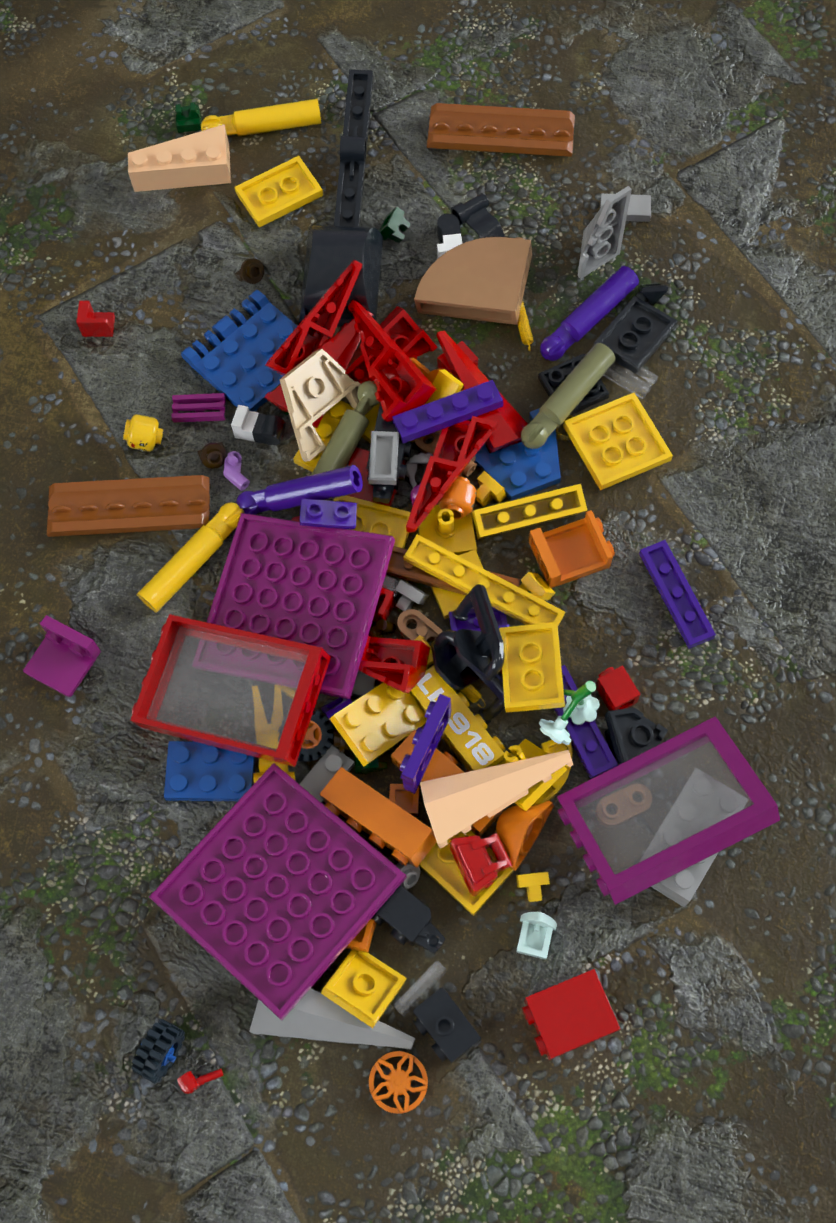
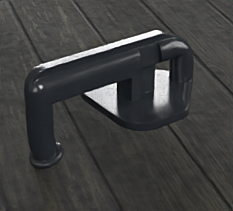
M477 584L469 591L452 614L456 619L466 621L468 620V613L474 608L481 631L460 629L454 634L453 641L458 656L484 679L492 681L501 671L504 664V643L484 585Z
M445 630L431 643L434 668L444 681L454 689L463 690L479 678L491 689L497 698L487 708L479 710V715L486 724H489L505 708L503 675L499 672L492 681L484 679L458 656L453 641V636L457 631Z

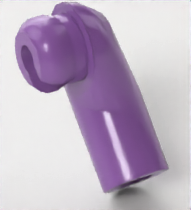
M232 451L225 458L223 474L227 480L240 491H243L248 487L250 481L241 474L242 456L240 453Z

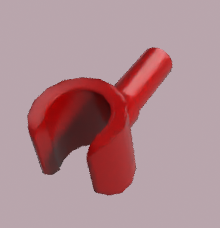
M218 1069L201 1075L196 1079L193 1073L189 1071L179 1077L177 1082L184 1093L190 1094L204 1083L224 1075L222 1069Z

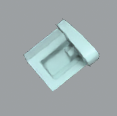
M542 912L524 913L520 918V922L523 924L516 953L546 960L552 931L556 930L557 923L553 918Z

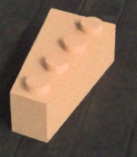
M225 124L129 152L128 174L134 192L231 183L229 142Z

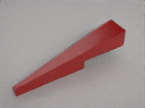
M356 260L351 262L268 360L265 366L284 376L311 355L328 337H333L362 268V263Z
M353 300L349 304L348 309L353 313L356 322L354 328L361 338L360 348L369 377L374 380L377 386L375 396L383 409L381 416L383 420L390 422L393 420V416L424 405L437 389L360 303Z
M396 306L380 324L383 330L409 358L417 359L418 356L438 348L426 332L419 328L401 307ZM359 346L354 352L345 373L354 382L358 381L362 384L365 381L374 380L369 377Z
M445 331L437 332V339L454 377L464 384L461 391L489 381ZM501 393L503 407L476 416L497 421V428L486 441L490 453L522 442L521 431L528 425Z
M472 416L471 421L465 420L442 429L434 454L430 456L406 524V532L411 533L417 530L497 428V421Z
M368 635L358 671L403 693H409L425 676L430 647L418 640L378 638Z

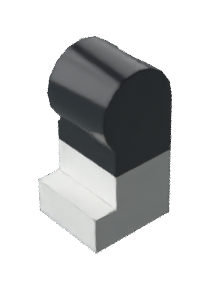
M443 214L437 220V236L442 244H437V259L452 248L463 244L459 220L453 214Z
M238 405L231 424L235 438L268 445L280 444L286 422L278 416L249 411V407Z

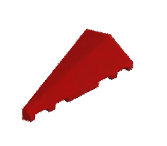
M355 319L345 323L334 337L328 338L316 349H323L345 370L361 340L359 333L354 328V324H356ZM280 384L272 392H268L264 398L281 410L288 412ZM324 414L312 423L314 428H318Z

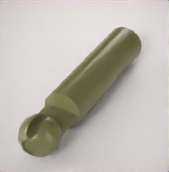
M602 343L594 344L541 406L539 413L521 431V440L525 447L529 449L542 447L556 427H559L609 369L616 359L615 354L609 347Z
M365 381L359 386L357 392L359 402L355 410L347 409L311 475L347 466L369 425V420L365 416L369 407L380 403L376 400L377 386L374 381Z

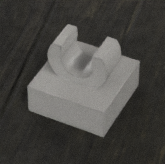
M400 580L395 590L403 595L396 607L406 611L412 608L414 602L424 605L429 595L407 581Z

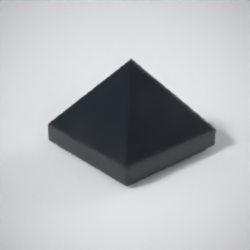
M663 283L643 284L638 286V290L654 306L668 291V286Z

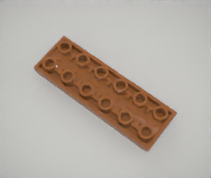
M436 103L431 106L427 148L572 157L575 115L571 111Z
M203 475L54 483L49 486L47 536L201 528L210 521V479Z

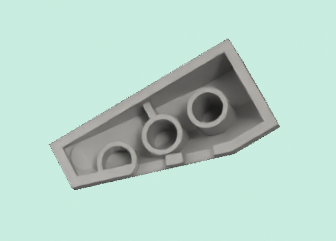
M629 186L608 198L584 230L578 268V277L580 279L620 254L632 190Z

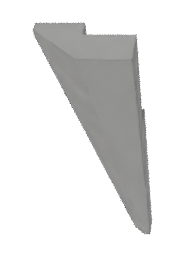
M311 988L282 1021L258 999L249 1030L250 1033L255 1035H273L316 1041L374 1045L378 1047L386 1046L412 1050L416 1040L414 1037L380 1021L377 1022L374 1028H371L320 992Z

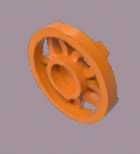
M395 1051L385 1054L374 1064L369 1076V1089L372 1098L379 1107L390 1113L402 1114L415 1109L424 1099L428 1088V1077L423 1064L415 1056L407 1052ZM393 1057H402L397 1063V1069L386 1060ZM409 1059L408 1070H402V1064ZM413 1063L419 1067L422 1078L416 1075L409 1076L413 1071ZM381 1064L390 1068L391 1072L388 1075L383 1073L380 1067ZM378 1071L380 1077L385 1079L386 1082H381L375 1088L374 1078ZM411 1081L420 1082L423 1086L412 1088ZM386 1086L388 1093L377 1096L381 1088ZM421 1091L417 1100L409 1105L410 1096L407 1092L415 1093ZM393 1094V1101L397 1108L389 1107L381 1100L388 1099ZM398 1096H405L404 1108L401 1107Z

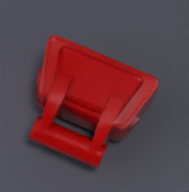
M498 833L483 839L478 835L454 838L450 842L449 848L470 895L473 897L477 896L484 889H488L497 880L498 872L513 866ZM487 848H492L498 862L492 863L487 853Z

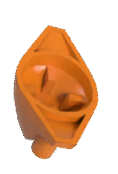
M546 801L531 806L527 811L518 805L512 806L499 816L496 830L507 854L510 856V861L513 865L511 868L514 871L518 869L539 836L554 807L553 802Z

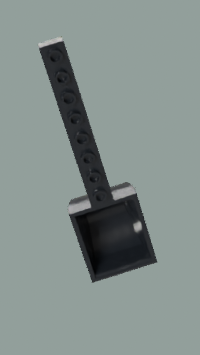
M349 69L343 136L340 138V168L334 226L311 225L309 228L299 324L353 260L363 265L337 327H342L345 323H349L354 319L353 313L348 309L349 304L353 300L373 314L372 317L375 321L377 320L383 236L376 228L360 227L373 70Z

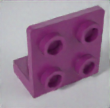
M46 615L40 623L46 632L45 638L23 669V672L59 693L71 697L101 653V650L93 639Z

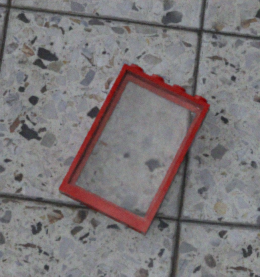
M169 614L166 623L162 626L158 646L152 653L151 665L142 681V689L137 702L132 708L130 721L143 729L295 767L331 657L321 647Z

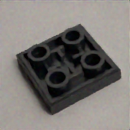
M584 353L538 374V379L549 397L585 356ZM601 379L598 380L570 415L609 398L610 393Z

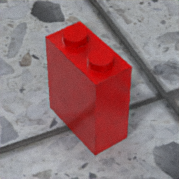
M595 969L526 997L524 1000L526 1006L522 1007L528 1025L534 1024L538 1033L534 1040L541 1056L546 1054L548 1060L620 1030V1026Z

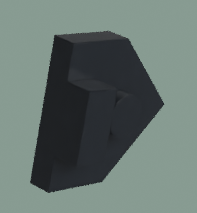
M634 707L607 711L604 714L608 729L604 732L608 747L614 758L618 760L619 765L658 746L668 730L644 717V714Z

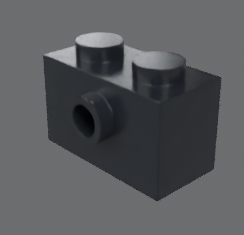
M443 987L413 1010L416 1018L412 1022L423 1036L429 1033L435 1042L431 1047L442 1062L448 1059L453 1064L481 1041L479 1034Z

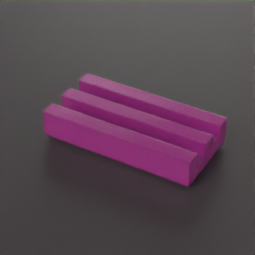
M225 393L172 395L173 423L225 420ZM205 410H220V412H204V411H205ZM179 411H195L196 413H179Z

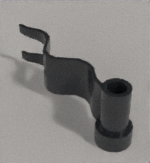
M481 193L465 203H458L451 207V214L458 218L459 225L467 223L477 233L479 238L505 237L498 220L486 209L489 207V201L485 194Z

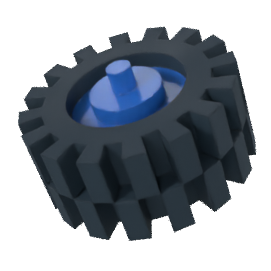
M164 1019L158 1020V1023L156 1022L152 1029H149L147 1032V1037L141 1041V1047L137 1049L135 1053L137 1056L134 1057L132 1062L134 1063L132 1071L154 1084L161 1081L162 1076L164 1077L167 1074L168 1068L172 1067L178 1056V1050L183 1045L185 1032Z

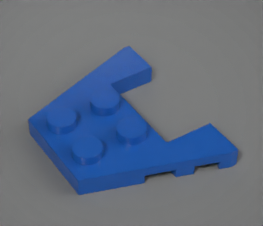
M539 409L529 413L531 421L539 413ZM556 430L547 438L545 444L538 449H529L520 442L489 453L484 443L475 455L477 467L479 466L504 487L506 497L510 501L558 484L561 480Z

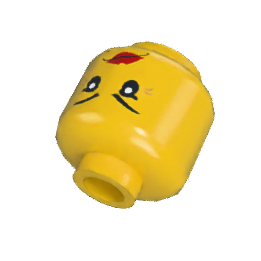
M135 414L131 420H126L123 440H127V445L130 448L151 452L155 444L161 445L163 429L158 428L159 422L156 418Z

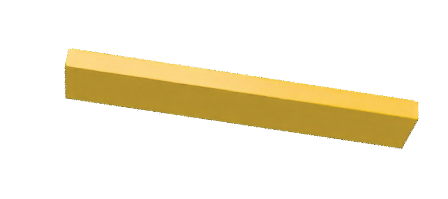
M418 534L403 557L404 561L467 594L475 585H484L493 608L525 625L557 622L559 626L565 615V611Z

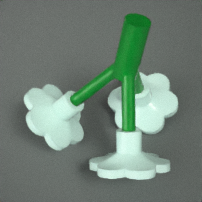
M587 681L577 690L564 689V696H567V704L563 708L564 714L558 716L555 722L541 719L539 722L541 732L558 744L569 745L571 743L570 734L564 729L568 724L567 719L569 717L576 725H582L585 721L593 722L597 718L596 710L600 706L599 700L591 696V693L596 690L595 683Z

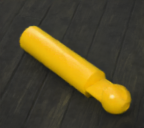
M318 99L234 111L232 115L217 117L216 115H209L203 119L201 130L204 131L225 124L227 135L237 134L238 136L321 124Z
M236 503L224 504L206 526L203 525L137 593L139 599L157 613L220 548L231 532L237 528L241 513H244V510L240 509Z

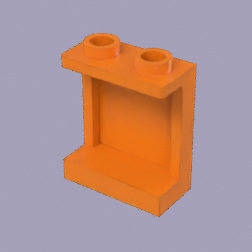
M592 510L586 512L585 518L543 533L540 527L530 531V547L546 583L551 588L610 568L613 556H615L614 548L610 541L605 540L602 522L599 517L595 518Z

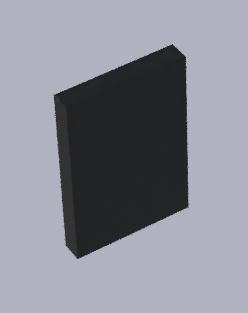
M634 296L597 338L594 344L602 343L609 347L615 354L616 359L614 362L637 374L676 328L678 321Z

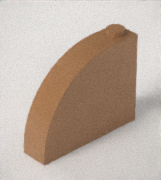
M486 237L465 242L447 251L429 267L418 285L414 298L417 313L517 325L532 259L531 240L521 237Z

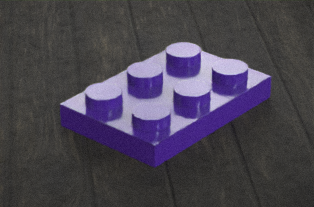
M439 694L436 702H430L425 713V718H427L424 728L419 727L413 738L412 744L415 745L411 755L406 754L399 770L402 771L401 779H403L404 790L413 794L416 793L450 720L451 698Z

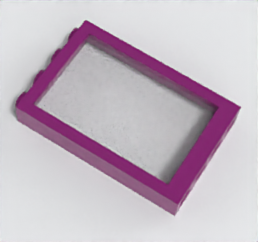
M716 716L557 796L562 807L557 812L565 826L568 824L572 826L573 831L569 833L577 849L584 848L587 854L582 857L589 871L593 872L596 870L600 877L596 879L600 891L604 897L610 895L615 905L780 821L776 802Z

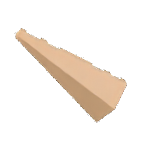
M569 750L420 782L424 805L439 848L448 845L447 840L462 831L465 834L470 831L471 825L487 815L490 818L528 794V789L541 780L546 783L552 779L551 774L563 766L571 767L573 762Z

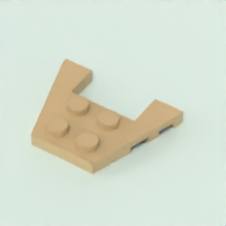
M323 349L316 350L279 379L300 454L304 462L312 460L326 448L312 423L345 396L354 410L359 402L357 392L361 384L358 381L354 382L345 373L346 370Z

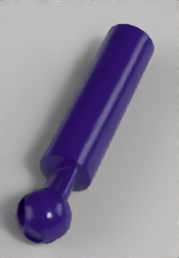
M621 266L563 320L558 329L543 339L540 344L541 355L549 361L560 359L569 347L581 340L639 284L636 273L627 266Z
M351 465L268 485L266 489L254 492L244 491L237 497L236 504L239 505L240 509L244 510V514L257 515L260 512L269 510L273 512L301 506V499L328 500L358 493L363 487L362 476L358 467Z

